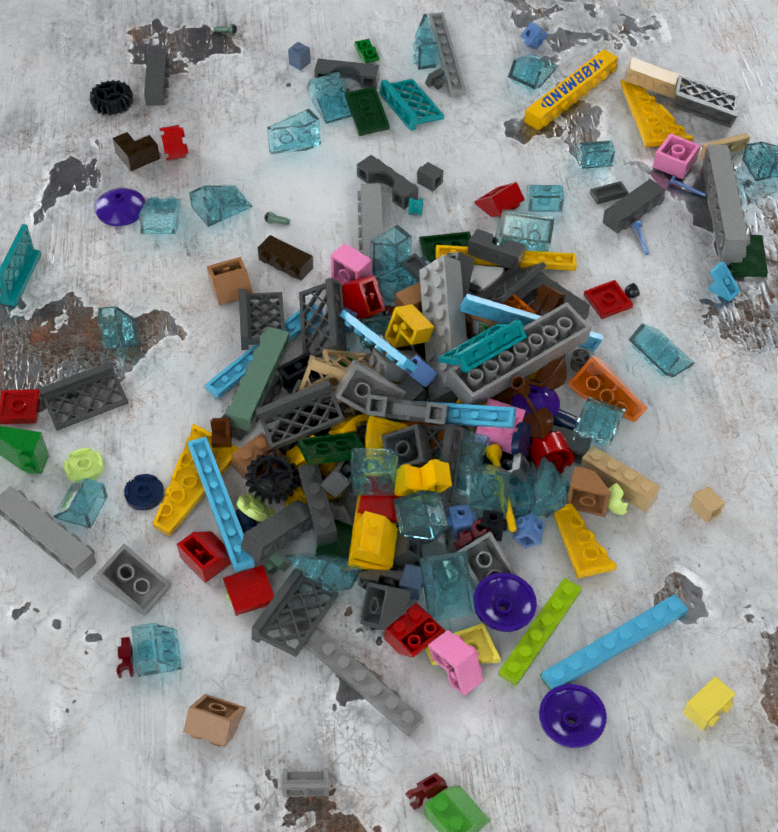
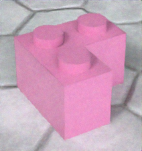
M447 630L428 644L432 659L446 670L450 685L463 696L484 681L477 650L472 645L468 646L464 643L459 635H454Z

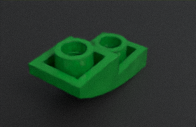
M369 38L355 41L354 46L364 63L379 60L375 46H372Z

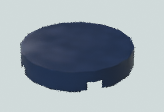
M519 422L516 425L518 431L514 432L512 436L511 452L512 455L522 453L527 458L531 444V428L529 423Z
M141 474L126 483L124 497L128 505L133 509L141 511L150 510L162 501L164 487L156 476Z

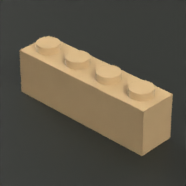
M632 57L626 69L624 81L674 98L677 78L680 74Z
M592 446L583 456L580 468L584 467L595 471L608 489L617 483L624 492L622 498L644 512H647L657 500L660 490L658 484L597 447Z

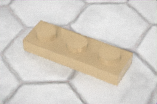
M745 133L705 143L702 146L700 157L704 160L708 144L728 145L729 152L732 153L746 150L750 136Z

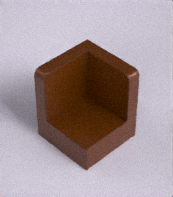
M211 418L212 448L232 447L230 418Z

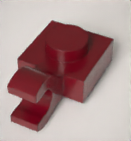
M482 519L474 521L470 532L466 529L456 536L458 540L453 542V545L457 550L489 531L488 528L483 530L478 528L479 523L483 521Z
M130 637L121 638V646L117 648L118 659H122V662L117 666L116 672L118 677L122 678V672L129 670L130 677H133V646Z
M434 773L417 783V788L408 790L405 795L409 799L416 796L415 801L409 805L413 809H418L423 804L425 797L427 799L433 798L442 790L447 789L448 786L442 777Z

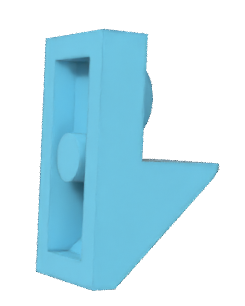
M719 262L709 272L714 280L708 287L709 291L727 301H731L740 292L725 262Z

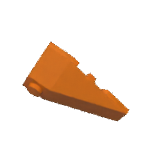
M592 356L567 384L581 398L592 401L633 422H636L648 409L618 375L598 356Z

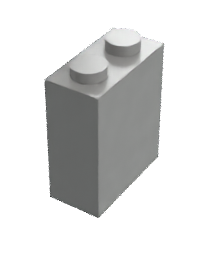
M373 348L369 364L375 372L389 381L403 382L410 376L396 365L397 360L393 362L385 356L386 351L383 354L376 348ZM398 350L410 360L415 355L420 357L415 350Z

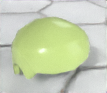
M615 483L609 488L611 494L607 508L616 515H625L629 512L627 509L628 503H623L624 500L621 498L624 492Z

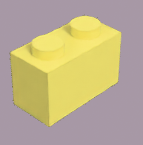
M715 676L686 703L683 713L704 731L708 726L713 727L720 720L719 715L723 711L728 713L735 704L733 699L736 693Z

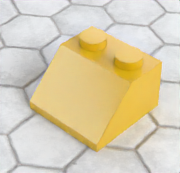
M365 511L357 522L352 558L392 568L398 528L385 516Z

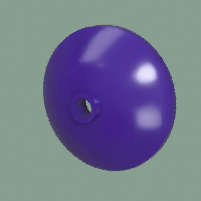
M130 188L111 189L102 194L95 203V213L98 219L111 226L132 224L139 220L146 210V202L143 195Z
M529 384L530 392L527 396L535 410L547 408L552 413L553 418H555L560 408V400L555 390H549L546 386L540 388ZM516 394L515 397H512L511 406L526 410L524 417L533 413L523 396Z
M496 573L487 576L477 585L473 596V607L478 618L489 628L500 632H513L524 628L531 622L536 612L537 599L532 587L521 577L510 573ZM500 607H505L506 610L503 611L500 609Z
M564 684L553 688L544 696L539 709V720L546 735L555 743L568 748H582L593 744L600 738L606 726L607 714L603 702L592 690L577 684ZM572 720L575 724L571 725L567 721Z

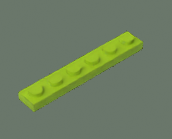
M566 578L561 581L499 670V676L515 686L519 684L582 592V587Z

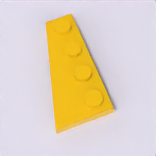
M571 503L552 507L553 518L577 579L617 569L615 562L611 561L607 556V551L603 546L599 545L595 539L596 536L592 531L588 530L585 526V521Z

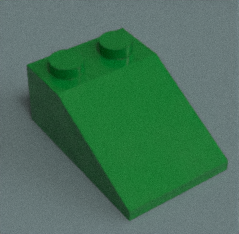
M0 426V455L22 471L30 474H42L49 457L42 432Z

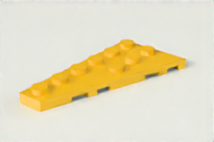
M621 79L620 86L645 148L661 146L670 133L693 142L692 135H688L685 132V128L675 122V118L662 104H658L653 95L650 96L646 92L647 89Z
M195 424L191 427L190 436L187 437L184 451L181 453L172 474V480L166 489L163 503L160 504L153 521V527L169 537L206 495L187 442L207 437L221 476L231 465L232 454L240 449L233 444L232 447L212 448V433Z

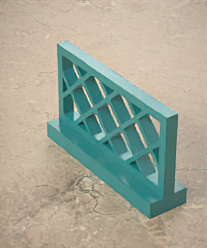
M414 79L389 83L388 80L381 81L380 96L410 131L416 130V125L444 119V114Z
M26 224L21 225L0 266V304L17 306L41 257L40 250L34 249Z
M514 320L507 325L496 324L439 356L438 360L440 363L459 365L462 372H468L527 338L521 320Z

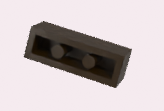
M271 235L257 247L258 257L261 262L273 266L293 278L302 281L313 269L312 255Z

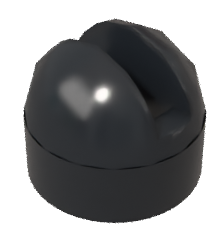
M635 283L625 288V293L629 298H635L640 295Z

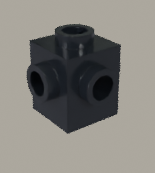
M495 509L483 510L482 518H478L483 521L479 523L478 528L480 530L488 528V532L491 531L496 541H502L503 531H507V520L503 519V511Z

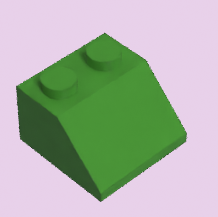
M460 785L442 790L425 804L424 815L438 832H478L490 822Z

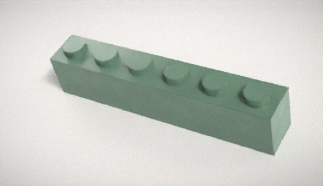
M268 327L266 332L262 333L260 345L254 349L253 360L247 364L246 375L240 379L239 390L233 394L232 405L226 409L225 417L230 418L232 427L251 431L258 415L256 409L262 406L278 371L277 368L280 366L290 344L289 332Z

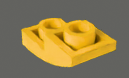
M363 413L344 418V422L330 429L329 435L357 431L356 427L361 426L362 421H367L368 415Z

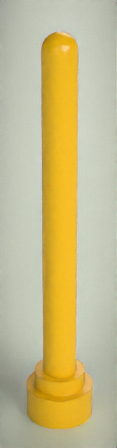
M492 444L485 448L486 456L493 463L509 531L515 532L517 526L500 462L502 456L501 446Z

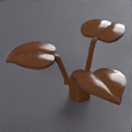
M564 357L555 359L539 369L535 377L537 382L531 381L529 378L525 380L521 375L514 376L510 381V387L490 398L511 405L512 397H515L516 394L523 396L533 413L526 415L522 422L529 423L531 437L545 438L552 430L554 418L547 408L535 410L527 396L530 392L529 384L540 388L546 386L549 390L561 387L567 379Z

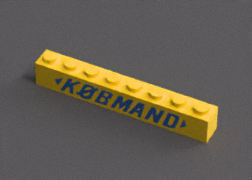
M603 49L525 109L524 122L538 131L544 126L546 127L549 122L556 119L563 111H566L582 96L586 95L591 89L597 87L601 81L614 73L618 68L619 57Z

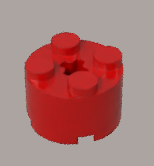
M179 125L159 128L160 131L164 132V135H161L164 152L169 155L166 161L186 158V154H189L187 144H183L182 140L185 137L183 127L180 128Z
M560 431L549 433L542 439H532L529 455H531L533 464L539 474L542 473L545 477H554L564 472L563 469L567 465L569 467L572 465L574 455Z

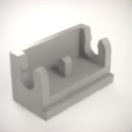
M324 768V771L288 772L287 769H283V797L329 796V768Z

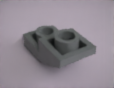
M390 570L359 572L358 586L366 590L368 582L399 588L403 573Z

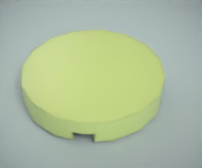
M81 448L73 451L64 462V471L68 479L75 483H90L96 480L104 470L102 456L99 452L92 451L90 448Z
M250 494L240 495L236 503L244 514L260 522L276 514L272 507L270 509L266 507V502L261 503L260 498L254 499V496Z

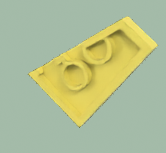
M484 623L453 633L454 635H459L468 646L472 645L477 650L479 664L500 663L501 659ZM428 646L425 649V651L428 655L431 665H439L432 659L430 649Z

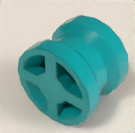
M409 198L408 214L417 213L422 215L423 198L418 200Z

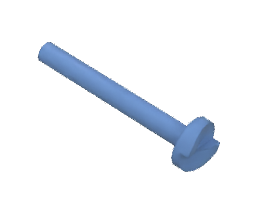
M672 175L671 181L668 183L669 185L674 183L700 196H706V193L675 180L676 176Z
M638 220L632 224V228L637 230L644 253L648 255L649 251L641 231L642 222Z

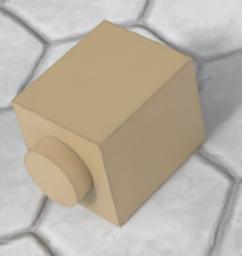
M710 486L703 490L699 489L693 494L691 508L706 523L722 514L725 502Z

